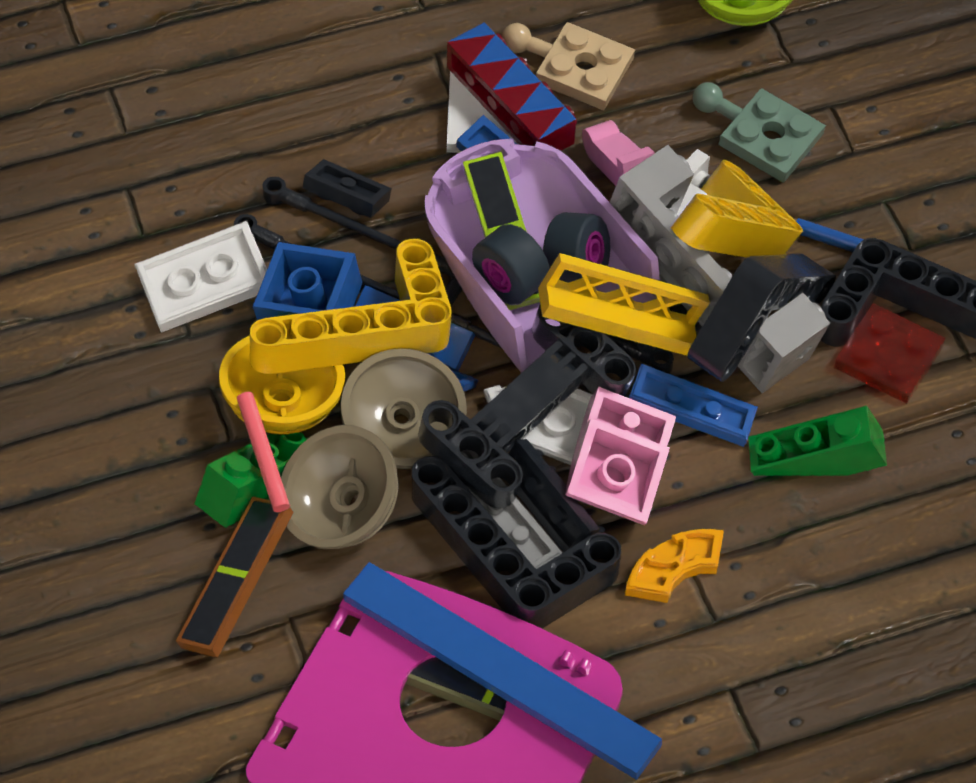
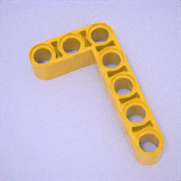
M727 160L721 161L702 186L701 190L707 195L695 194L671 226L672 231L678 238L695 249L746 258L750 256L786 254L803 232L802 227L742 169Z
M408 239L398 245L395 284L401 301L257 320L250 328V364L252 368L263 374H274L363 362L372 355L392 349H413L424 353H434L443 350L449 343L452 312L430 244L420 239Z

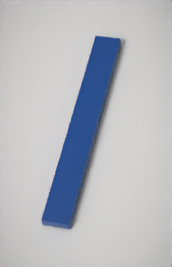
M370 562L343 593L344 601L635 780L640 777L662 746V738Z

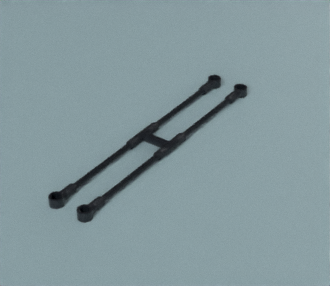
M269 177L262 184L263 198L269 204L274 205L283 202L303 212L310 211L397 250L398 245L401 243V241L313 203L311 198L287 188L285 181L280 177ZM242 214L234 221V226L247 221L255 241L274 250L278 242L292 244L285 241L283 236L257 225V220L252 215ZM434 254L440 273L451 277L445 290L450 306H452L463 289L445 257ZM361 275L362 286H369L400 300L397 290ZM452 312L451 323L473 332L475 337L501 348L490 332L473 325L471 320ZM606 334L631 358L668 374L672 371L674 356L671 351L660 348L640 351L634 341H625L616 336ZM657 360H663V361H665L666 363H665V364H660V363H657L656 361H657ZM632 389L628 391L625 397L629 398Z

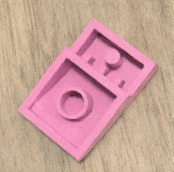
M598 387L590 397L582 422L565 495L645 526L670 449L667 445L676 416Z

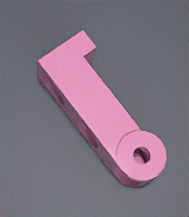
M612 120L582 130V140L588 157L615 186L620 176L655 154L650 147L640 149L622 132L620 133L617 125Z

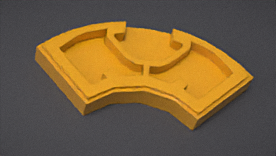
M697 529L672 535L671 539L659 544L654 549L650 548L641 556L632 569L626 585L625 596L668 603L673 589L683 580L698 574H717L724 530Z

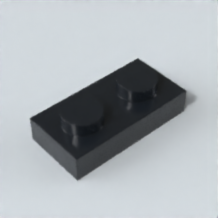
M325 159L305 174L302 187L317 194L318 197L324 200H331L351 209L356 214L365 215L370 218L389 202L392 190L390 187Z

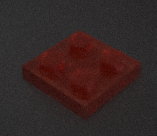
M873 303L836 358L834 368L907 404L941 352L946 338Z

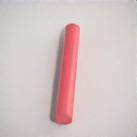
M241 393L236 399L273 511H285L290 507L253 393Z

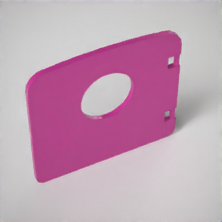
M385 571L615 711L618 710L623 695L620 675L609 662L565 639L501 610L440 587ZM343 598L329 627H326L275 715V720L266 736L260 741L246 767V777L249 783H581L595 754L508 701L499 724L491 733L477 742L459 747H445L432 744L420 738L405 722L400 709L402 690L408 680V675L418 665L435 656L348 604ZM348 615L360 619L351 636L338 632ZM284 726L296 730L286 749L274 744Z

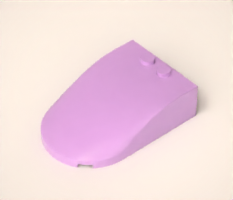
M501 139L472 146L444 163L432 177L433 184L428 195H425V211L429 229L468 300L492 336L522 373L546 351L535 341L532 334V327L540 302L509 310L474 267L472 261L473 248L485 237L463 169L464 161L502 152L526 231L535 239L542 250L548 226L556 215L563 212L595 214L600 216L606 223L610 236L611 250L608 267L660 281L658 257L567 155L552 146L537 141L535 146L514 144V139ZM607 282L595 286L597 291L607 293L619 289L620 286L619 284ZM648 292L632 297L634 301L641 303L657 299L655 294ZM545 320L550 325L561 326L560 323L555 320Z

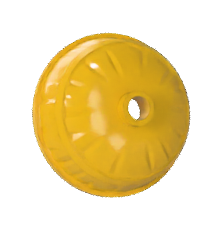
M247 336L237 342L224 356L219 370V384L226 402L243 422L244 420L236 398L241 393L252 392L265 432L271 434H294L319 424L336 406L345 386V370L343 365L274 374L257 372L250 364V336Z

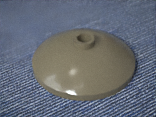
M392 349L372 355L354 369L344 386L340 409L343 425L358 426L371 431L387 445L395 460L396 468L412 469L414 463L420 458L433 456L423 447L418 437L423 411L426 406L437 400L449 401L466 415L467 405L465 393L458 378L442 361L427 353L413 349ZM402 414L405 415L409 421L407 423L400 424L395 421L394 417L396 415ZM440 422L430 424L436 430L443 431L448 429L445 424Z

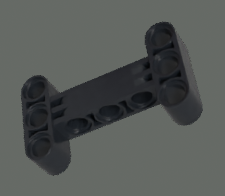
M541 304L536 313L532 334L535 341L546 351L471 420L449 401L437 400L426 406L419 427L418 437L423 447L433 456L444 460L460 480L485 504L492 508L501 509L511 505L516 499L521 485L522 469L508 454L516 440L524 439L582 384L592 393L598 387L625 397L636 372V366L632 358L606 334L560 321L557 322L561 326L550 325L545 321L549 318L542 317ZM576 347H586L591 353H582ZM608 373L616 374V375H618L622 380H621V381L612 380V379L608 378V376H607L606 374H608ZM440 422L445 424L448 429L443 431L436 430L430 424ZM461 451H474L479 458H466L462 455ZM492 479H504L510 486L505 488L498 487L492 482Z

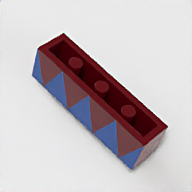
M485 22L447 42V68L519 145L535 146L537 141L562 151L575 144L577 119L573 110L569 106L563 105L553 95L550 86L545 81H540L530 71L527 62L522 57H517L507 46L504 38L498 33L495 34Z

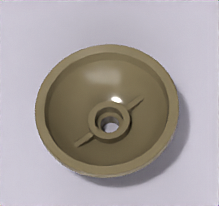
M352 425L330 427L308 438L290 457L281 476L290 508L294 512L287 524V528L302 542L320 549L350 547L372 537L387 522L394 509L398 495L397 469L391 451L377 435L367 429ZM355 495H358L356 501L353 504H350L352 498Z

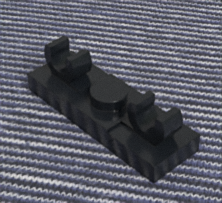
M527 439L516 440L508 454L519 464L523 473L517 495L561 550L565 552L589 536L603 533L605 528L598 526L591 518L593 513L588 509H584L576 499L565 495L567 485L555 472L556 468L549 466L542 458L544 453L541 450L535 449Z

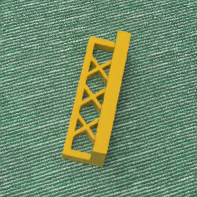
M559 253L538 287L542 317L686 356L697 336L695 324L710 304L708 294ZM564 270L579 273L583 277L569 283L559 280ZM612 282L619 284L620 288L604 293L597 291L595 286ZM645 292L655 294L657 299L645 303L634 301L632 298ZM683 302L692 305L686 315L670 311L669 307Z

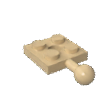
M566 22L554 44L532 37L530 30L521 23L508 25L502 33V37L513 53H521L528 50L545 58L536 72V77L540 81H545L554 91L603 111L632 63L635 49L569 22ZM580 62H587L593 65L594 67L588 70H584L579 68L576 64Z

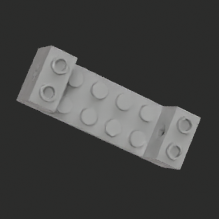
M667 145L619 177L610 204L658 257L659 276L662 282L708 294L710 304L698 320L700 325L703 326L731 280L732 274L727 269L721 268L709 255L708 251L698 250L687 245L672 231L671 226L679 217L677 212L694 173L686 159L681 155H677ZM802 293L765 320L738 365L740 370L761 393L767 391L810 359L830 325L822 308L816 303L811 302ZM684 302L681 303L688 311L692 306Z

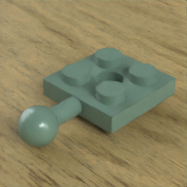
M702 83L693 92V103L698 110L705 113L717 111L733 121L720 136L719 145L782 183L786 181L824 134L825 124L762 88L744 109L724 99L721 89L714 83ZM774 131L782 138L769 139L763 132Z

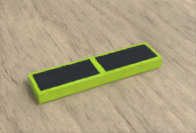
M502 152L464 161L463 169L484 237H487L501 225L513 224L526 231ZM539 290L519 305L505 304L509 310L539 303Z

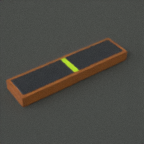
M252 497L176 639V642L182 649L218 658L294 513L290 507L282 512H274L270 500Z

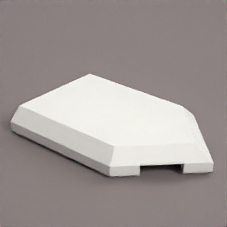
M500 385L484 389L487 402L489 403L506 387L501 388ZM576 389L524 439H527L535 449L541 450L544 455L571 465L586 409L593 394Z

